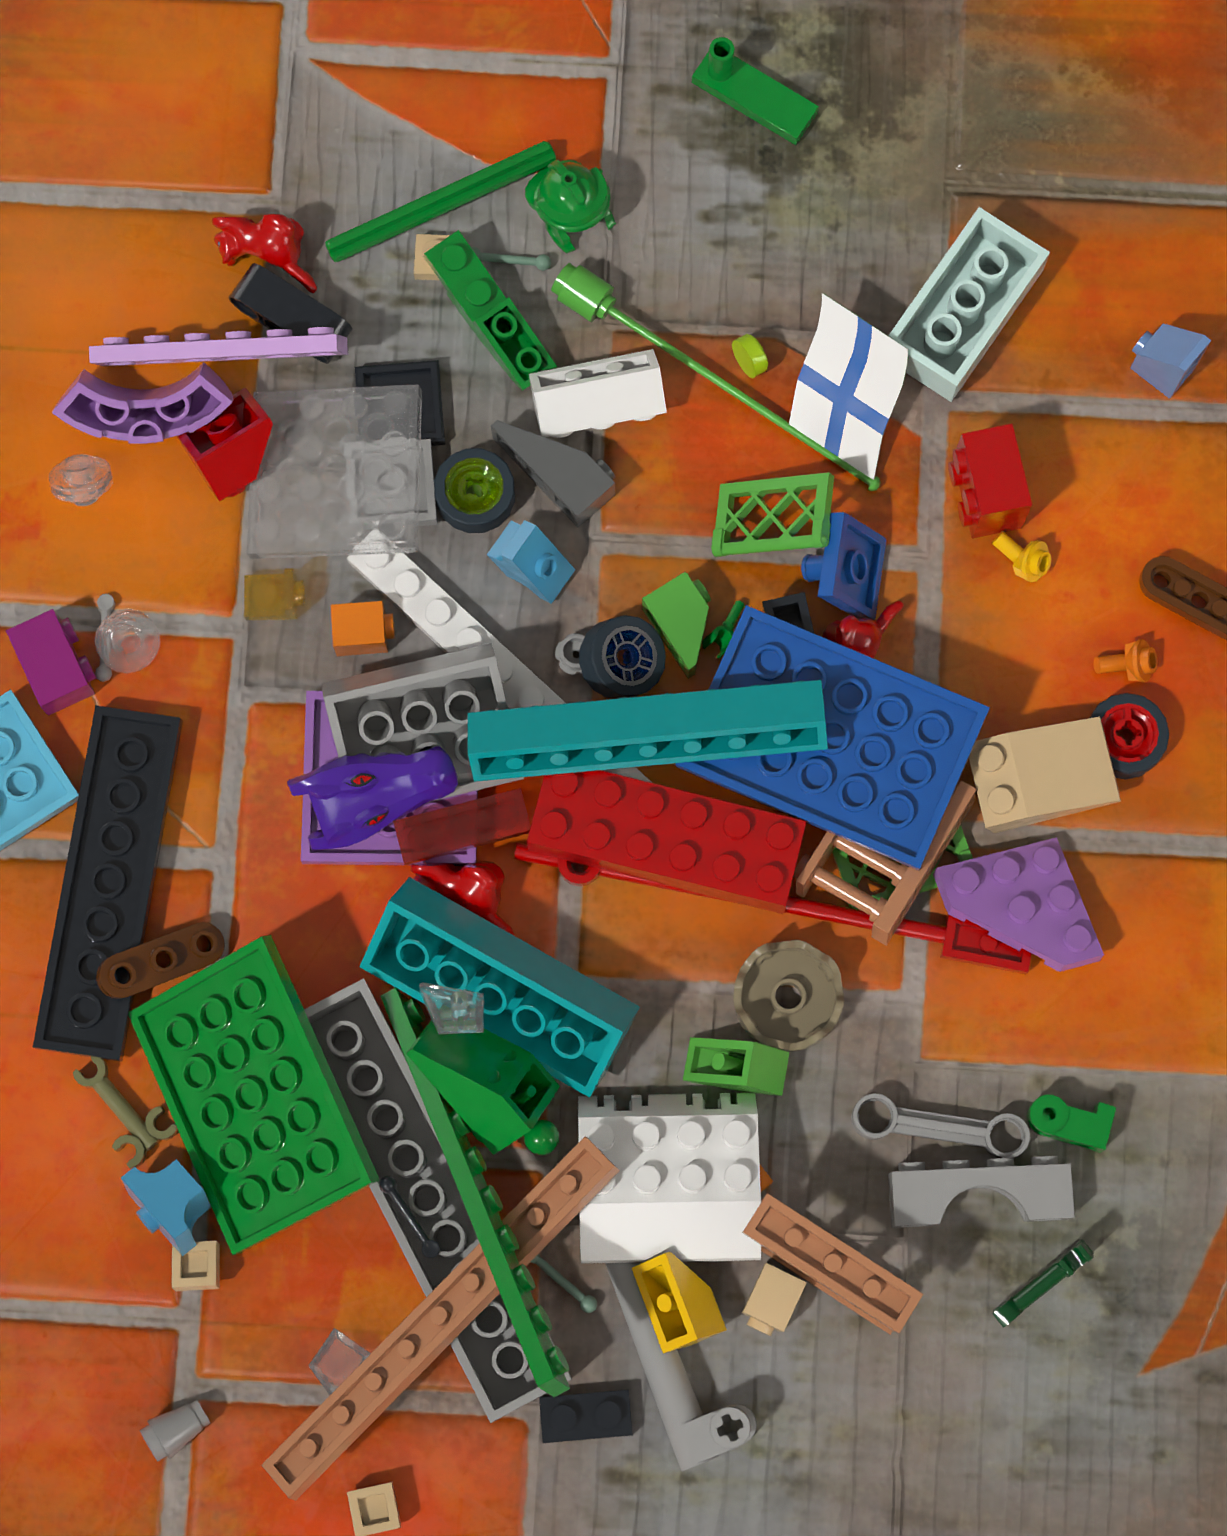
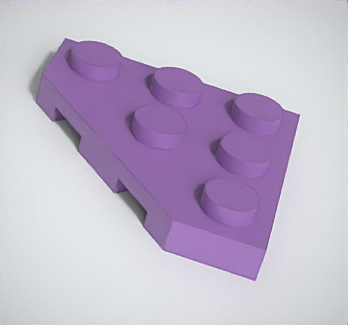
M1057 837L936 868L933 876L947 913L963 922L967 919L989 931V936L1018 951L1023 948L1044 959L1043 964L1059 972L1099 962L1104 956Z

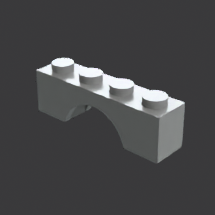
M1058 1156L1032 1157V1165L1014 1166V1158L987 1159V1167L970 1168L969 1160L943 1161V1169L925 1170V1162L899 1163L898 1171L888 1174L891 1228L939 1225L945 1209L951 1200L959 1193L975 1188L990 1189L1004 1195L1018 1209L1024 1222L1069 1220L1075 1218L1071 1164H1059Z

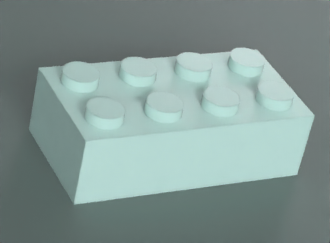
M979 207L888 335L909 349L906 373L952 402L1044 270L1050 252Z

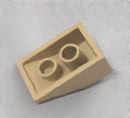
M1100 716L1014 731L975 741L969 755L985 828L993 833L1121 802Z

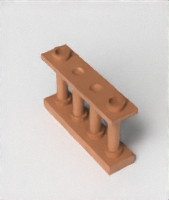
M963 781L960 782L950 799L920 871L826 832L813 855L805 854L794 871L793 877L797 878L796 894L804 898L812 883L818 885L870 915L869 920L874 922L871 937L887 946L972 808L977 789ZM834 848L840 849L891 878V884L896 886L889 899L881 897L878 900L823 869L822 867Z
M768 1193L761 1200L759 1207L742 1232L761 1245V1252L889 1335L893 1331L897 1334L901 1332L923 1296V1293Z

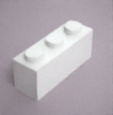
M653 349L529 374L536 417L542 437L562 438L572 434L573 431L588 428L606 429L618 422L633 419L636 421H646L658 414L667 413L660 366Z

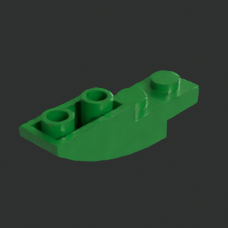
M459 230L424 253L423 257L446 288V294L486 349L521 391L531 386L529 374L557 368V365L509 297H505Z

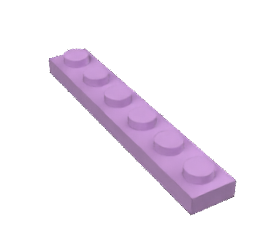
M332 327L308 328V336H292V330L290 329L267 330V338H251V332L232 331L225 333L226 340H210V334L191 333L184 335L185 342H170L167 335L144 336V344H129V338L109 337L103 338L102 346H89V360L91 364L100 366L334 356L348 355L347 338L334 334V328Z

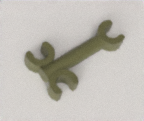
M90 1057L98 1069L95 1077L87 1079L82 1072L76 1069L73 1072L74 1079L87 1088H94L132 1134L120 1136L114 1141L112 1148L118 1152L127 1144H133L136 1148V1155L133 1159L129 1160L127 1166L131 1169L137 1168L144 1163L147 1151L156 1146L160 1140H169L178 1134L177 1126L174 1123L165 1131L157 1129L156 1120L165 1113L161 1106L149 1111L144 1122L107 1077V1063L102 1058Z

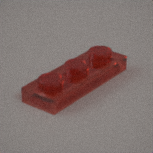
M521 788L393 821L405 866L529 833L531 828Z

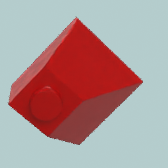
M243 388L233 394V402L219 416L194 432H186L178 435L177 438L208 487L220 502L226 497H234L240 494L249 483L256 480L273 422L250 392Z

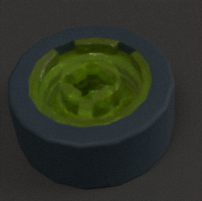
M482 448L463 449L450 455L440 465L434 479V496L442 518L453 528L466 533H485L499 527L510 516L515 503L514 477L508 464L496 453ZM472 485H479L482 487V496L478 497L476 494H467V489Z

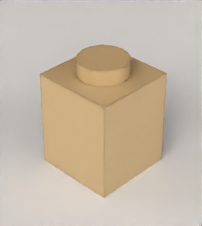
M765 1263L741 1312L750 1317L746 1325L770 1337L774 1329L781 1333L784 1332L807 1282Z

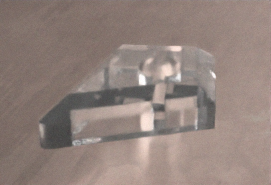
M429 983L419 984L420 994L438 1034L483 1032L484 994Z
M334 1328L308 1366L328 1394L331 1395L371 1353Z

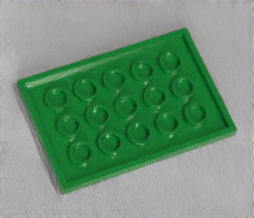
M271 935L261 936L129 1012L131 1023L232 1255L242 1253L380 1181Z

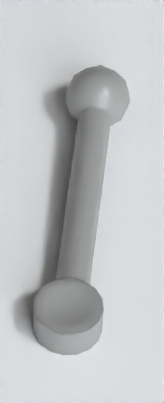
M102 594L97 600L102 616L100 666L96 669L95 675L102 682L108 681L112 676V670L108 667L110 612L115 608V600L109 594Z

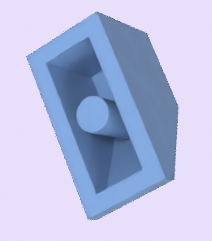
M1163 323L1154 335L1146 331L1133 347L1132 351L1136 354V357L1130 369L1170 399L1194 371L1211 340L1203 334Z

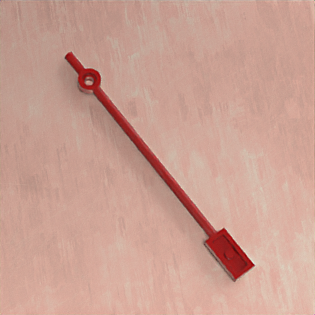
M517 842L515 860L559 868L563 879L574 886H586L594 882L598 876L728 901L588 866L583 872H577L572 868L571 861L528 851V846L524 843ZM788 896L784 913L872 930L874 923L869 920L870 915L859 909ZM948 914L945 927L903 918L894 933L895 935L941 943L940 958L1025 975L1029 972L1031 952L1023 948L1020 951L989 936L988 930L967 919L963 922Z

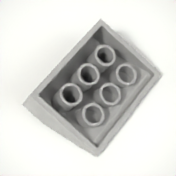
M492 643L322 683L323 698L339 758L354 756L359 753L376 756L381 752H403L405 755H410L415 752L429 750L434 746H440L451 757L458 776V785L455 791L443 798L524 779V777L477 782L473 780L468 758V713L508 709Z

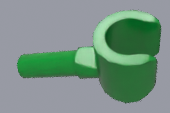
M741 601L734 603L722 625L717 626L702 641L704 649L712 644L713 641L719 645L720 653L717 655L718 659L725 654L734 633V626L745 607V604Z

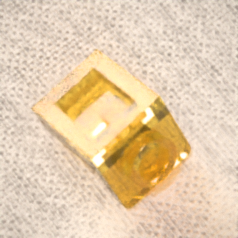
M284 568V574L244 575V617L246 621L298 619L297 606L305 605L304 580H297L293 568Z

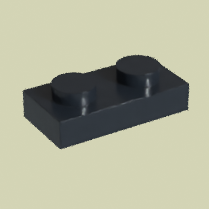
M629 1389L560 1395L556 1397H539L543 1443L633 1436Z

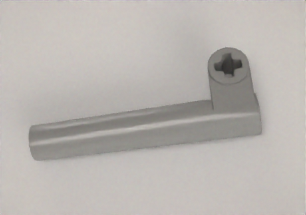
M643 1262L605 1263L681 1471L719 1457V1454L735 1449L751 1440L757 1427L756 1417L752 1410L745 1405L732 1404L703 1415L678 1350L663 1354L632 1271V1267ZM728 1414H730L733 1420L741 1419L743 1423V1428L737 1431L739 1438H737L735 1432L727 1433L724 1429V1424L730 1421Z

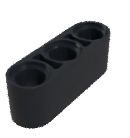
M252 263L228 297L237 309L269 330L290 329L292 330V336H308V328L332 327L334 328V334L347 338L353 329L336 312L256 263ZM334 356L313 357L320 362L329 364Z

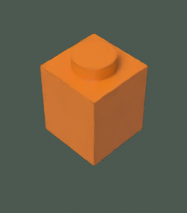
M382 601L330 605L333 648L337 656L388 653L387 640L395 639L393 613L386 614Z

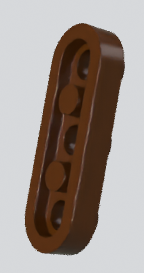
M1156 557L1145 565L1140 574L1139 584L1146 597L1227 640V588L1170 557ZM1157 575L1165 577L1168 583L1167 587H1158L1154 583V577ZM1192 597H1202L1205 601V607H1195L1192 603Z
M200 922L106 958L98 967L96 975L97 984L100 990L111 998L122 999L214 964L224 952V937L221 931L210 923ZM200 936L206 937L210 942V948L207 952H201L197 948L196 942ZM159 952H165L169 956L170 962L166 968H162L156 963V955ZM118 967L126 969L129 974L128 981L125 984H121L115 979L114 974Z

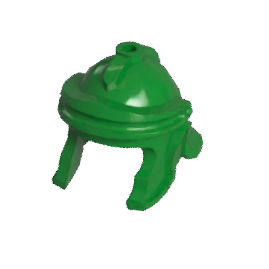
M555 160L539 171L528 182L525 188V198L529 206L537 211L540 218L545 222V228L553 241L567 254L576 249L566 232L587 230L598 224L603 217L608 230H611L616 225V222L609 208L611 201L610 189L602 174L603 170L597 167L588 169L575 160Z

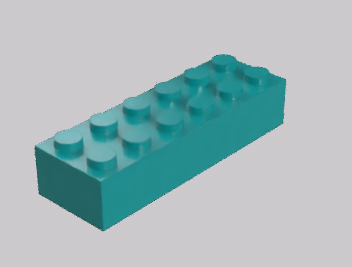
M411 877L405 881L389 900L359 966L432 1009L439 1011L442 1008H446L531 1052L552 1077L589 1098L607 1073L640 1006Z

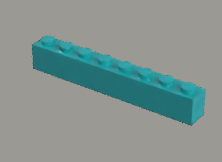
M821 680L752 685L749 687L717 690L708 689L705 691L675 694L665 693L632 698L622 697L589 702L579 701L567 704L468 713V758L474 782L828 749Z

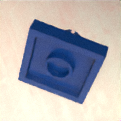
M845 512L831 513L829 544L824 548V555H805L801 564L802 576L808 582L820 581L818 597L858 619L869 618L875 620L887 538Z

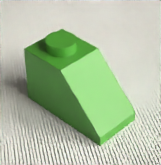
M685 571L643 597L642 610L689 679L696 673L708 619L709 606L707 603L711 601V598L701 581L696 579L692 582Z
M690 1037L683 1081L746 1093L782 1096L789 1052L754 1041Z

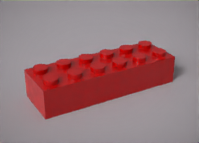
M596 770L544 775L527 839L528 851L783 914L807 821Z

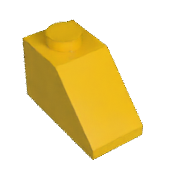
M666 1252L632 1267L663 1354L693 1345L727 1330L711 1287L672 1252Z

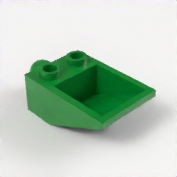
M446 1008L439 1010L407 1051L408 1057L470 1127L475 1138L483 1143L493 1155L523 1135L524 1143L532 1153L547 1155L554 1151L559 1143L558 1129L552 1122L539 1118L560 1088V1085L531 1052Z

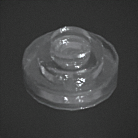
M78 454L64 459L49 473V484L52 494L57 499L74 503L77 506H88L95 503L103 493L110 489L113 484V476L110 464L105 459Z
M123 609L115 611L107 616L97 628L95 636L96 651L106 666L116 672L131 673L140 671L149 665L158 653L160 646L159 630L153 621L139 610Z

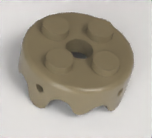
M791 940L763 944L751 953L737 975L733 995L736 1016L742 1028L758 1043L787 1052L810 1048L830 1034L842 1013L844 993L840 970L836 962L829 955H826L807 942ZM791 985L797 988L801 996L798 1006L792 1009H785L777 1003L775 994L781 986Z

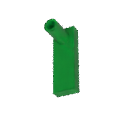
M719 37L714 39L710 44L708 53L693 73L691 83L792 144L797 145L817 115L819 106L734 56V44L728 38Z

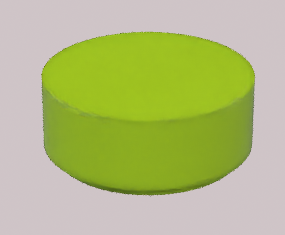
M745 334L732 342L734 356L747 376L755 378L767 371V356L761 344L754 336Z

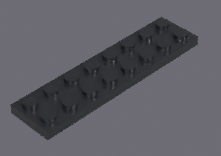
M95 705L33 1042V1048L123 1061L130 1022L129 1012L132 1011L134 995L122 999H115L105 995L97 984L96 975L98 967L106 958L144 943L183 724L182 719L179 717ZM122 967L116 969L114 974L116 981L125 984L129 978L127 970Z

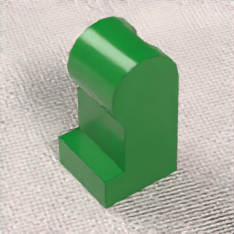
M1046 1094L1037 1098L1030 1105L1027 1111V1122L1033 1132L1040 1136L1101 1153L1106 1149L1117 1107L1099 1102L1094 1106L1092 1113L1067 1106L1061 1098Z

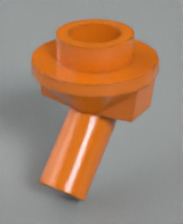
M1139 639L1136 642L1125 644V654L1095 657L1093 662L1094 670L1097 674L1127 671L1128 681L1147 682L1151 674L1157 670V654L1153 647H1149L1146 640Z

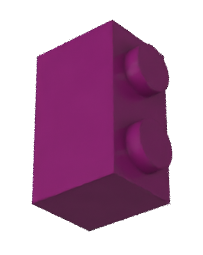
M51 609L5 630L37 701L48 716L95 694L90 681L96 679V675L86 655L79 658L73 647V643L79 641V638L68 617L61 620L54 609Z

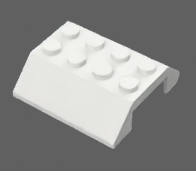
M720 1093L718 1109H705V1100L702 1094H692V1105H686V1094L648 1095V1106H642L641 1095H631V1100L629 1101L630 1111H616L614 1095H604V1107L597 1106V1096H591L590 1098L588 1096H578L579 1142L586 1136L620 1170L580 1211L581 1264L646 1262L666 1252H672L682 1262L761 1260V1245L742 1233L761 1203L758 1113L755 1093H736V1104H731L730 1093Z

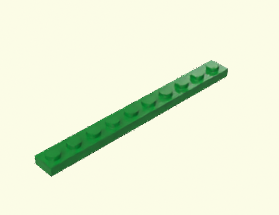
M394 988L380 997L536 1384L549 1395L556 1397L570 1389L564 1374L569 1371L568 1363L560 1348L556 1345L553 1346L547 1333L552 1330L550 1319L544 1308L540 1304L536 1305L531 1291L536 1288L534 1280L524 1264L520 1265L514 1251L519 1249L518 1241L511 1228L507 1224L503 1225L498 1211L503 1209V1205L495 1189L491 1185L487 1186L482 1174L487 1170L486 1163L479 1150L475 1146L471 1147L466 1135L471 1132L470 1127L406 1054L424 1030L421 1025L426 1020L424 1012L415 998L408 999L397 988Z

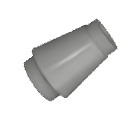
M196 1400L191 1404L147 1420L149 1425L139 1431L158 1462L166 1456L171 1459L200 1433L205 1426L209 1425L210 1421Z

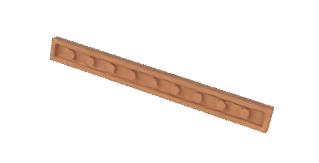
M586 1136L502 1220L503 1225L507 1224L511 1228L518 1241L519 1249L514 1252L520 1265L524 1264L527 1266L620 1171ZM480 1243L261 1465L288 1498L296 1501L500 1293Z

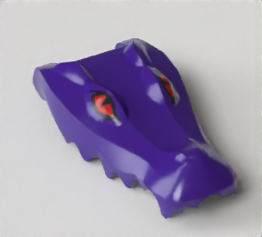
M434 746L429 750L415 752L410 755H405L403 752H381L376 756H369L366 753L343 756L307 774L289 779L287 785L292 796L309 795L321 830L311 833L308 836L311 849L323 850L348 847L366 840L421 805L453 793L458 785V776L451 757L440 746Z

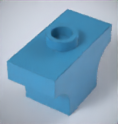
M526 520L521 525L510 521L487 553V556L507 577L523 584L540 599L551 604L576 570L536 525Z
M177 1159L165 1169L156 1173H145L134 1167L121 1177L129 1196L141 1208L136 1212L137 1216L151 1233L159 1229L182 1257L196 1246L192 1236L194 1223L211 1208V1205L203 1188Z

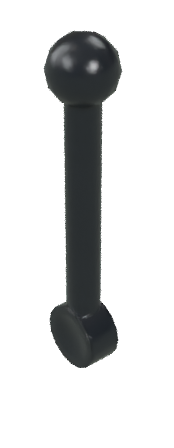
M384 1176L379 1182L380 1190L390 1195L422 1243V1253L428 1258L436 1257L440 1251L439 1244L429 1239L397 1191L396 1179L392 1176Z

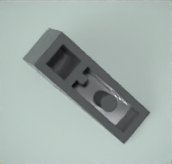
M499 420L491 425L492 438L577 528L615 496V482L613 480L616 476L603 460L598 459L595 462L586 452Z

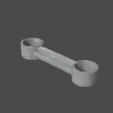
M876 1093L862 1097L854 1106L851 1114V1121L855 1131L860 1136L869 1140H878L884 1138L889 1133L982 1146L995 1158H1015L1026 1150L1030 1141V1132L1027 1124L1014 1114H1001L990 1121L895 1107L888 1097ZM880 1101L889 1109L891 1120H889L888 1126L882 1132L873 1133L861 1125L858 1112L867 1102ZM1007 1120V1122H1011L1018 1127L1022 1143L1017 1150L1002 1153L992 1145L990 1134L993 1127L1000 1121Z

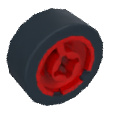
M1130 693L1111 696L1098 704L1089 717H1101L1116 778L1125 780L1142 776L1159 762L1167 749L1170 733L1166 717L1155 703L1144 696ZM1126 729L1133 734V740L1129 745H1126V741L1121 736H1117L1120 730Z

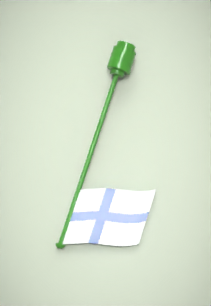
M568 263L561 270L551 288V291L558 295L557 300L590 322H593L597 317L603 320L610 314L869 485V491H875L880 487V478L878 476L875 477L883 434L904 384L908 364V348L822 293V307L817 331L797 379L790 421L787 422L614 308L616 298L612 296L614 290L612 285L582 265L575 267Z

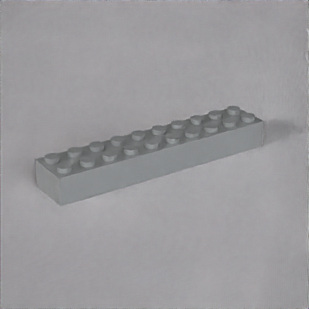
M363 978L304 1010L379 1179L381 1180L384 1176H392L396 1179L397 1191L429 1239L436 1241L440 1246L439 1254L436 1257H426L422 1253V1243L390 1195L380 1190V1181L369 1186L427 1297L480 1242L403 1051L370 987ZM499 1293L450 1343L490 1423L546 1394L536 1384ZM549 1335V1338H550V1340H551L552 1345L555 1346V1344L553 1343V1341H552V1339H551V1337H550V1335ZM569 1371L564 1373L567 1382L572 1380Z

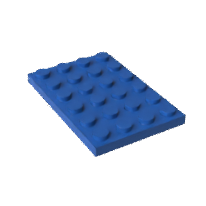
M746 605L709 689L717 690L749 687L752 685L821 680L828 749L676 763V767L794 818L807 821L806 823L920 871L990 707Z

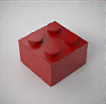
M1013 423L962 433L957 448L953 449V461L948 462L952 486H959L963 500L958 502V513L962 526H969L972 539L998 534L1001 531L1008 532L1021 529L1032 507V501Z

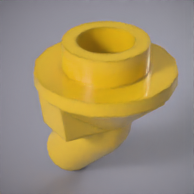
M1001 531L992 541V544L1014 562L1012 567L1015 575L1033 583L1048 572L1051 565V554L1045 542L1040 540L1031 541L1023 549L1004 531Z

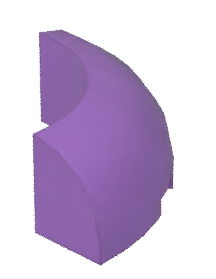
M204 362L180 381L154 389H129L115 386L93 376L84 369L60 398L52 413L74 428L98 438L104 436L111 439L129 441L132 444L163 442L166 438L178 436L186 432L191 433L203 427L219 416L233 402V395L224 381Z

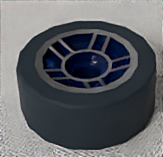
M623 615L599 622L586 633L580 646L579 664L583 678L595 692L606 698H631L647 693L659 682L665 670L666 651L662 638L651 624L639 617ZM621 650L625 652L622 656L623 663L626 665H622L618 661L617 654Z

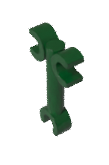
M1083 1239L1079 1240L1070 1250L1060 1255L1055 1263L994 1309L992 1314L1004 1328L1065 1277H1070L1079 1267L1093 1259L1094 1252Z

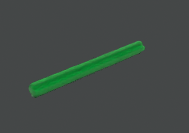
M547 141L538 143L328 239L325 242L326 249L334 262H340L547 167L549 163L556 160L555 152Z

